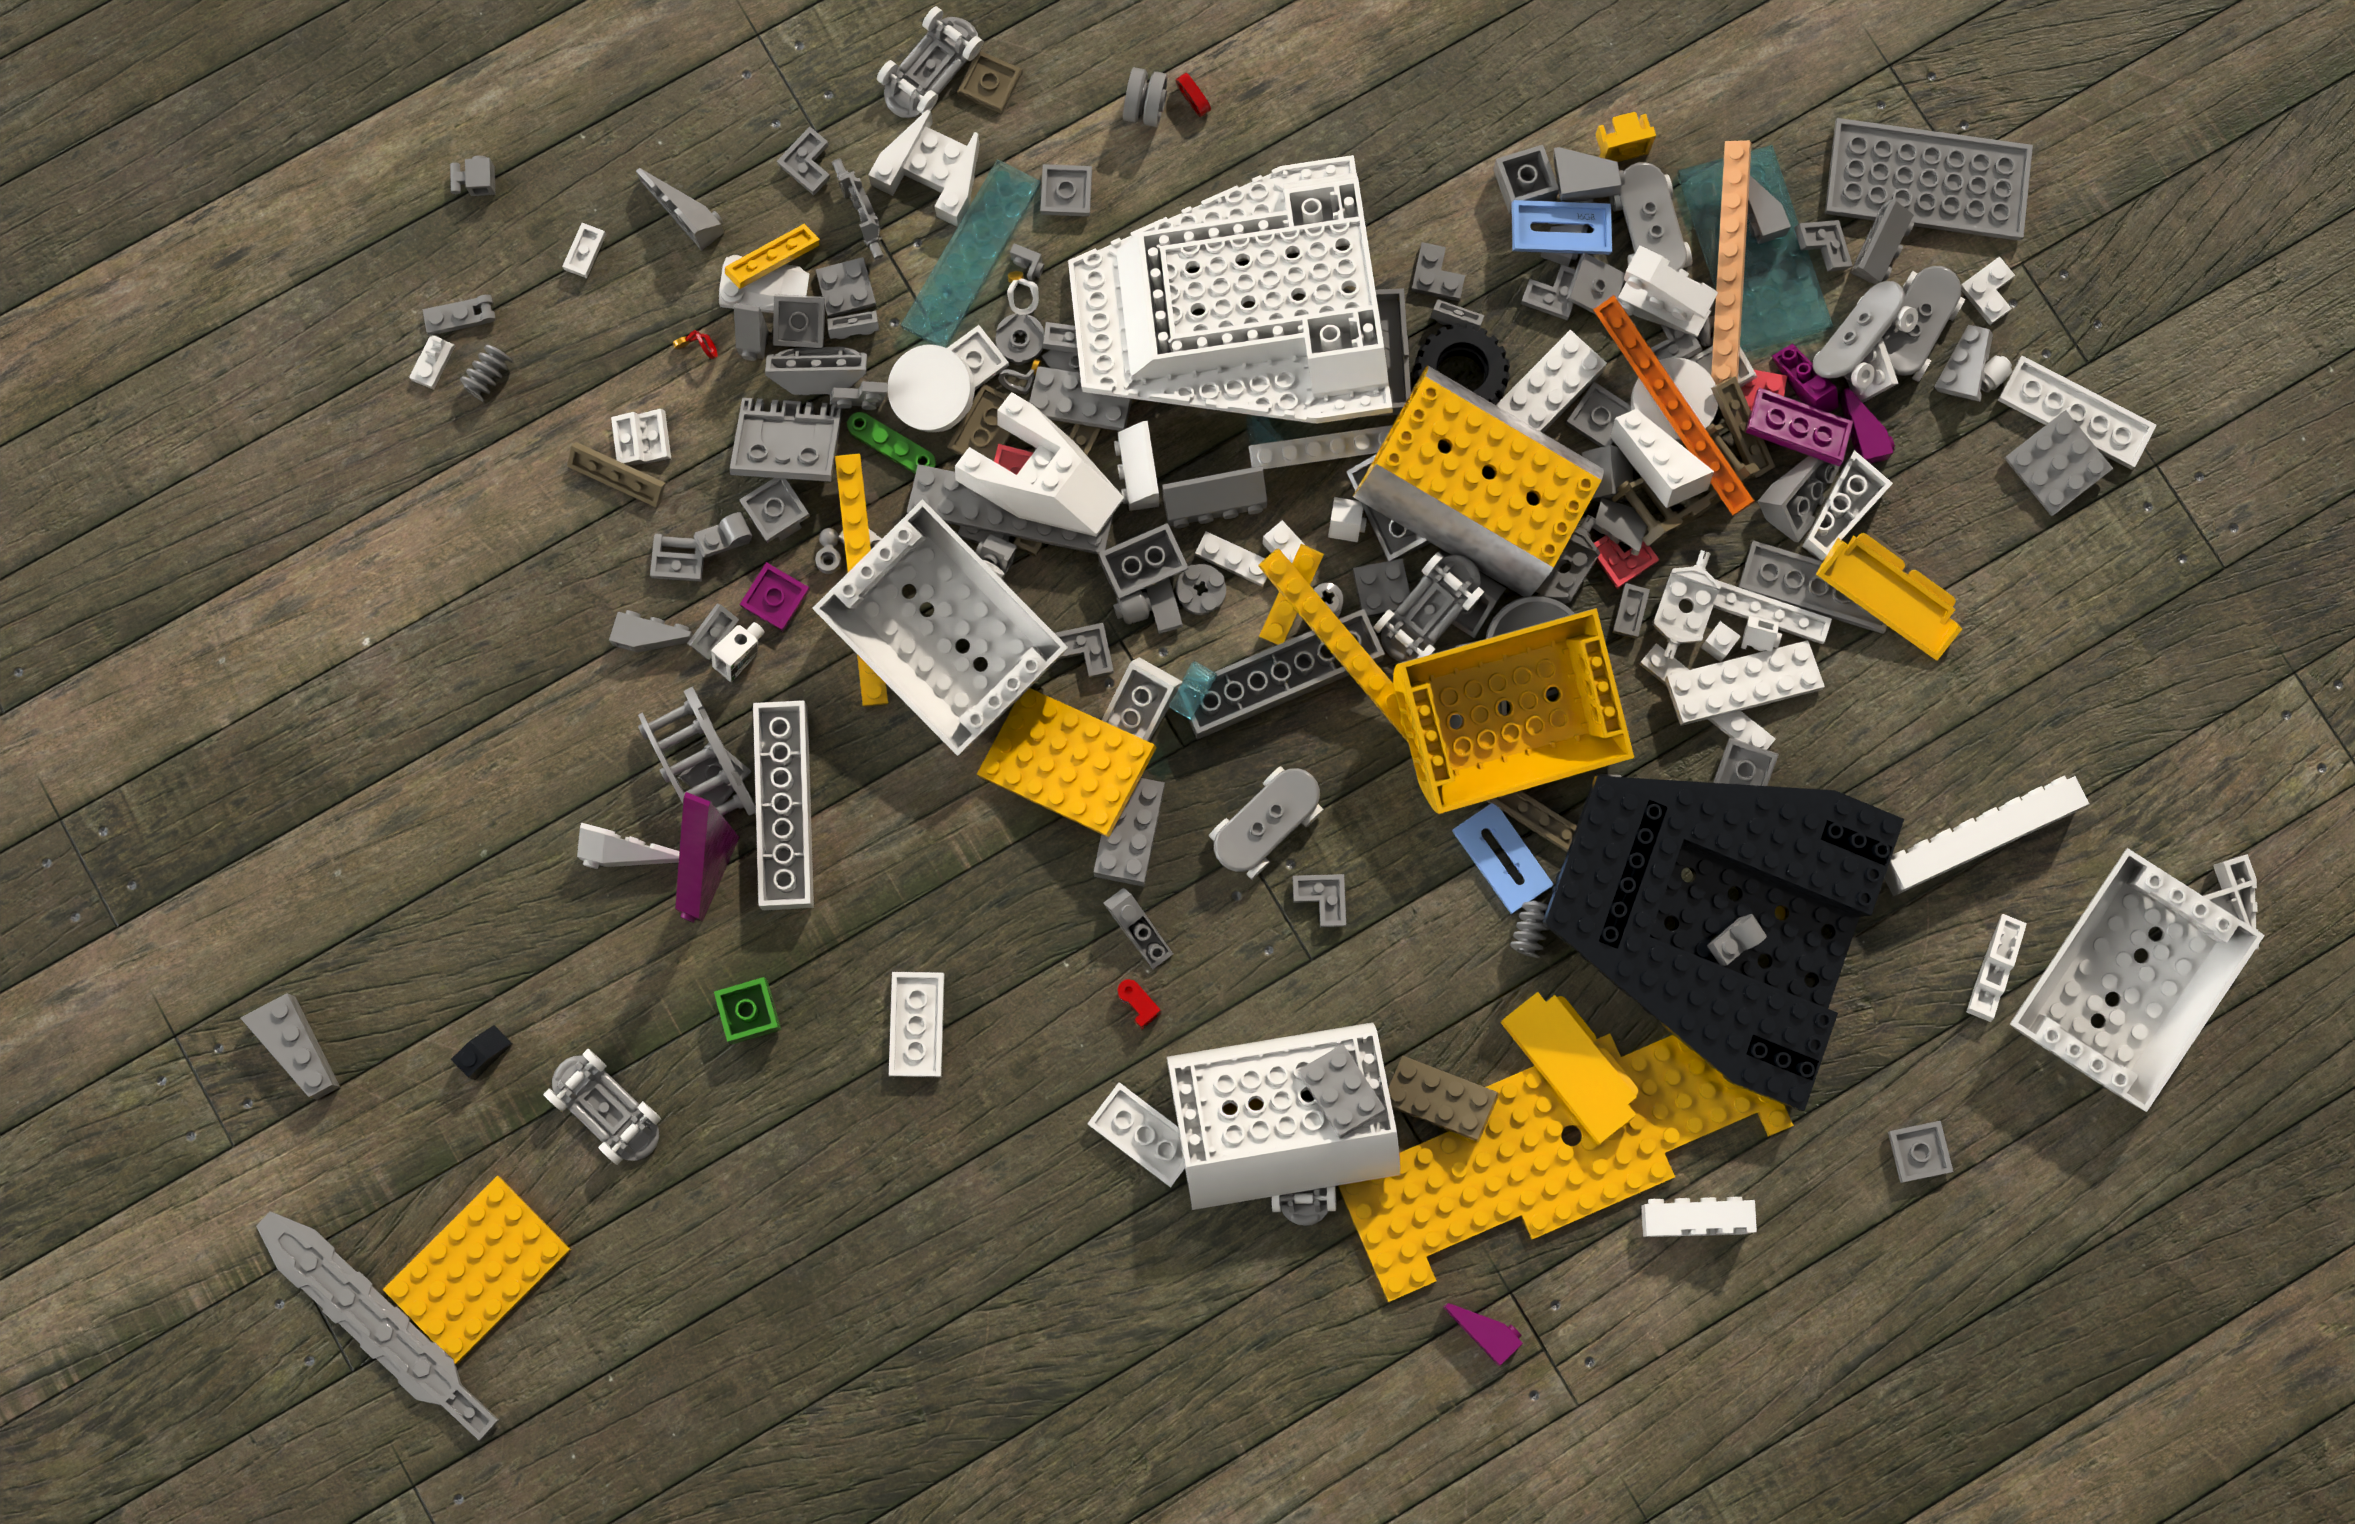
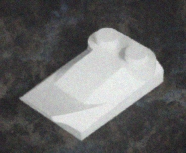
M732 255L725 258L719 288L720 307L734 309L735 303L760 307L762 312L774 313L775 294L807 296L810 274L805 272L800 266L785 264L739 289L725 274V266L742 258V256Z

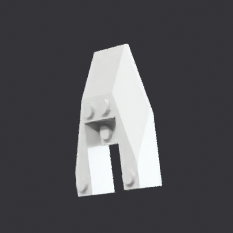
M1011 392L997 410V425L1037 449L1016 475L969 447L955 465V480L1018 518L1097 537L1122 503L1124 497L1069 436L1033 404Z

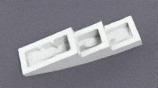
M2005 914L2000 916L1978 974L1966 1011L1967 1013L1989 1022L1994 1019L2000 996L2005 991L2010 971L2015 965L2027 923Z

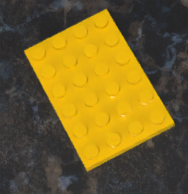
M1029 688L1015 702L977 775L984 780L1109 837L1157 747L1153 743Z
M496 1176L383 1290L433 1342L454 1360L455 1364H458L571 1249L500 1176Z

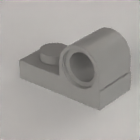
M741 512L733 513L722 519L719 525L695 532L694 539L703 558L749 544L752 538L751 531Z
M1753 914L1738 918L1707 946L1721 966H1726L1743 951L1761 943L1767 935Z

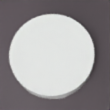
M938 345L915 347L902 355L891 370L888 379V398L891 407L904 423L915 429L925 432H940L951 429L965 417L973 404L975 385L972 371L959 355L945 347Z
M1672 357L1659 360L1706 429L1713 421L1718 409V403L1711 390L1716 384L1711 375L1699 364L1685 358ZM1638 377L1631 394V410L1637 409L1679 444H1683Z

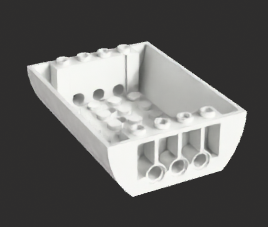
M923 499L812 608L957 756L965 751L997 721L1068 649L1063 641ZM907 584H912L916 588V595L912 599H907L903 596L902 590ZM925 602H929L934 606V613L930 617H924L920 612V607ZM962 638L970 643L969 651L964 654L959 653L956 649L957 641ZM984 657L988 661V667L985 671L979 672L974 668L976 658Z
M2126 848L2012 1019L2010 1025L2114 1094L2147 1112L2265 935ZM2152 927H2159L2162 931L2161 939L2156 942L2152 941L2148 936V932ZM2139 948L2145 949L2148 953V958L2143 963H2138L2134 959V953ZM2109 992H2116L2119 996V1001L2115 1006H2108L2105 1002V997ZM2096 1013L2102 1014L2105 1019L2103 1026L2100 1028H2094L2091 1024V1017Z
M1374 1023L1167 1057L1192 1210L1400 1175L1397 1130L1378 1034ZM1344 1044L1383 1104L1385 1113L1344 1137L1339 1138L1315 1099L1312 1102L1302 1100L1301 1094L1308 1090V1088L1299 1076L1298 1070ZM1253 1099H1259L1263 1102L1264 1106L1261 1110L1254 1111L1249 1108V1102ZM1232 1103L1237 1106L1238 1110L1233 1115H1226L1222 1110L1223 1106Z

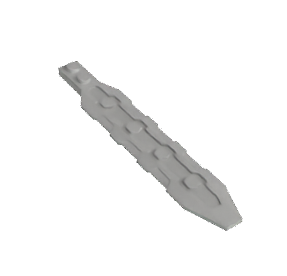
M271 1211L259 1222L256 1227L277 1269L297 1288L305 1291L323 1308V1313L335 1324L339 1323L360 1343V1347L372 1359L376 1358L398 1379V1383L416 1400L442 1405L479 1441L485 1438L500 1420L461 1384L454 1360L435 1342L432 1343L410 1322V1318L402 1310L394 1307L372 1287L373 1283L361 1272H356L335 1252V1248L315 1229Z

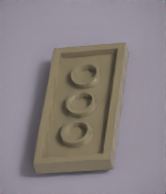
M1403 1055L1388 1087L1393 1109L1477 1142L1480 1141L1499 1096L1498 1092Z

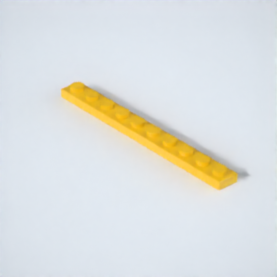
M860 454L835 456L848 572L871 550ZM857 654L863 707L888 704L886 683Z
M1275 549L1258 567L1408 742L1392 681L1282 551Z

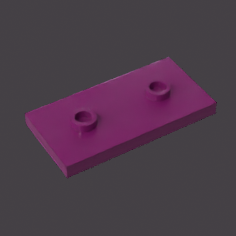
M1759 387L1754 398L1746 433L1840 467L1844 460L1853 421Z

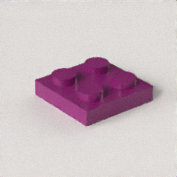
M766 562L739 605L784 632L809 593L810 588Z

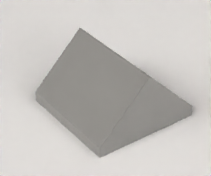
M1608 445L1582 452V457L1604 470L1602 481L1590 502H1600L1601 498L1613 501L1611 498L1618 493L1617 488L1628 480L1630 483L1633 482V465L1619 447ZM1625 497V498H1623V499H1621V500H1619V501H1628V500H1627L1626 497Z

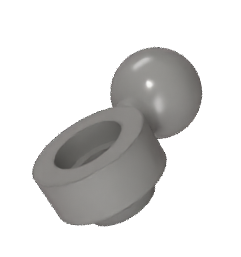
M826 528L819 535V541L824 548L817 552L815 561L819 571L825 574H832L838 571L841 566L840 554L834 549V546L839 542V534L832 528ZM827 559L833 560L831 565L824 564Z

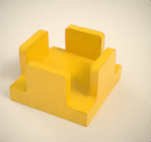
M1636 112L1613 117L1612 123L1615 129L1613 133L1606 134L1604 125H1600L1597 128L1596 139L1601 152L1599 157L1616 162L1649 154L1656 138L1654 127H1650L1647 115H1641L1638 120Z

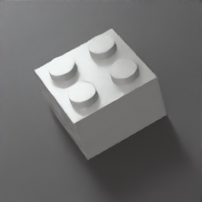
M1543 145L1496 159L1493 171L1509 214H1512L1511 203L1513 200H1556L1559 187Z

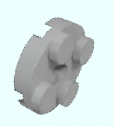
M1012 314L1004 318L998 325L996 346L1006 360L1016 365H1023L1035 360L1042 353L1044 329L1035 317L1027 314L1026 316ZM1019 334L1022 336L1025 334V343H1015V335Z
M1206 564L1188 566L1189 569L1180 574L1176 583V595L1182 607L1194 615H1207L1209 612L1217 610L1223 604L1226 596L1224 576L1217 569ZM1204 584L1208 592H1203L1202 596L1197 595V590L1194 589L1195 586Z

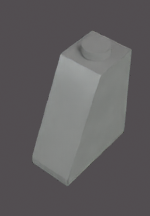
M1560 147L1554 148L1553 160L1560 202H1575L1620 195L1621 185H1625L1623 170L1618 168V162Z

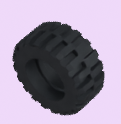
M1458 323L1451 324V328L1447 330L1444 326L1437 330L1436 335L1431 334L1428 336L1425 344H1422L1419 348L1414 363L1412 382H1414L1415 386L1426 366H1430L1438 371L1439 364L1444 359L1451 356H1466L1476 361L1484 372V381L1481 387L1472 392L1496 405L1504 396L1510 373L1508 371L1510 364L1509 359H1505L1507 352L1503 346L1498 347L1499 340L1494 335L1489 338L1486 335L1487 330L1480 328L1479 331L1474 330V325L1466 324L1465 328H1460Z

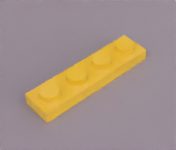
M803 224L725 266V274L741 289L818 247L820 239Z
M1300 544L1292 564L1309 584H1311L1324 554ZM1280 591L1259 637L1277 645L1284 643L1297 615V611Z

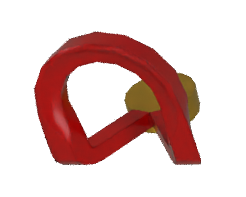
M694 330L687 337H681L673 342L675 349H680L687 346L690 342L698 340L703 351L710 359L718 357L717 349L710 336L704 333L700 334L699 331ZM703 338H705V340H706V342H707V344H708V346H709L711 352L708 350L707 346L705 345V343H704V341H703Z

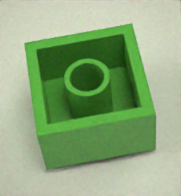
M765 977L714 991L726 1039L731 1045L781 1030L770 986Z

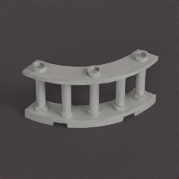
M693 686L684 691L688 700L684 702L683 706L648 723L643 712L638 715L642 723L638 728L644 739L649 738L663 765V768L659 770L665 782L671 781L682 803L686 792L699 797L723 783L726 785L731 783L736 794L733 795V799L716 807L720 814L723 816L736 808H745L749 816L756 813L753 799L738 772L732 774L735 768ZM688 714H695L697 719L693 721L694 724L658 742L654 734L655 731ZM697 733H705L709 744L705 745V749L670 767L663 753L664 750ZM710 757L712 759L717 757L723 768L719 771L720 774L684 792L676 775Z

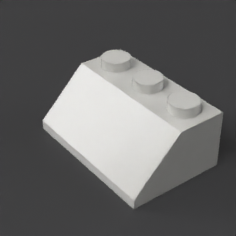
M1142 421L1118 432V441H1114L1116 456L1121 455L1122 461L1121 465H1117L1119 479L1125 480L1126 488L1121 489L1122 496L1124 497L1123 504L1128 503L1129 511L1159 507V491L1148 421Z

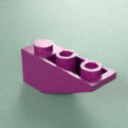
M1793 343L1772 356V360L1781 373L1787 376L1788 383L1802 403L1828 413L1839 407L1837 388L1827 378L1820 377L1815 373L1813 364Z

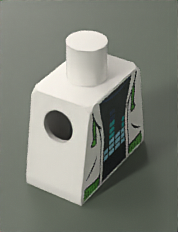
M755 622L747 630L741 625L736 626L711 650L712 667L732 683L757 655L758 639L765 633L763 628Z

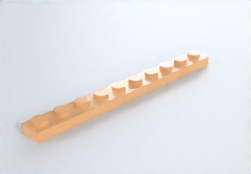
M1750 140L1725 141L1716 287L1718 294L1715 305L1711 374L1716 385L1736 376L1738 381L1752 144Z

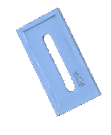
M1513 200L1511 203L1512 251L1610 255L1612 252L1611 204ZM1530 224H1588L1593 228V232H1540L1531 230Z
M1489 804L1452 830L1510 914L1522 908L1524 902L1532 901L1554 885L1504 813L1496 805ZM1483 829L1490 830L1524 878L1522 885L1515 883L1481 834Z

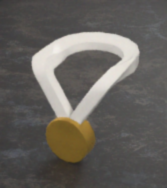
M1010 272L1008 274V282L1011 285L1007 291L1010 308L1015 314L1028 315L1038 306V286L1034 282L1025 280L1023 272ZM1018 283L1030 287L1033 302L1028 308L1019 309L1014 304V289Z

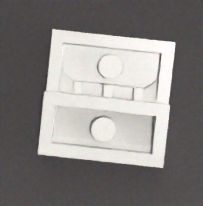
M663 409L641 414L631 412L611 417L617 461L626 465H638L671 459L666 413Z

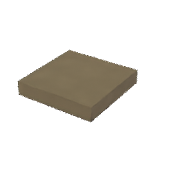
M980 51L973 59L957 94L1002 114L1023 71L1019 67Z

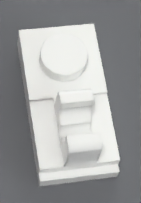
M430 336L409 378L434 390L455 345L437 336Z

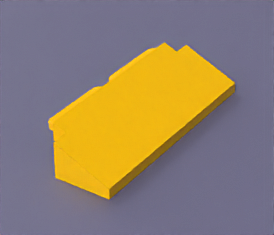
M1861 533L1857 537L1853 535L1849 544L1837 538L1816 575L1938 661L1962 631L1961 626L1950 618L1955 611L1953 607L1956 603L1955 598L1919 571L1911 570L1908 574L1903 571L1905 567L1904 561L1865 533Z
M1537 992L1500 1022L1597 1145H1600L1622 1129L1636 1116V1113L1629 1104L1637 1098V1086L1607 1049L1597 1048L1594 1044L1596 1041L1595 1034L1565 997H1556L1554 995L1548 1001H1545Z

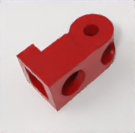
M1126 979L1119 984L1117 990L1120 1000L1125 1004H1129L1139 1015L1134 1020L1143 1030L1161 1014L1160 1008L1134 980Z

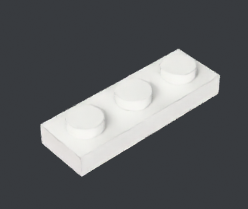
M1207 531L1205 532L1195 552V556L1261 587L1264 586L1268 577L1258 565L1265 558Z

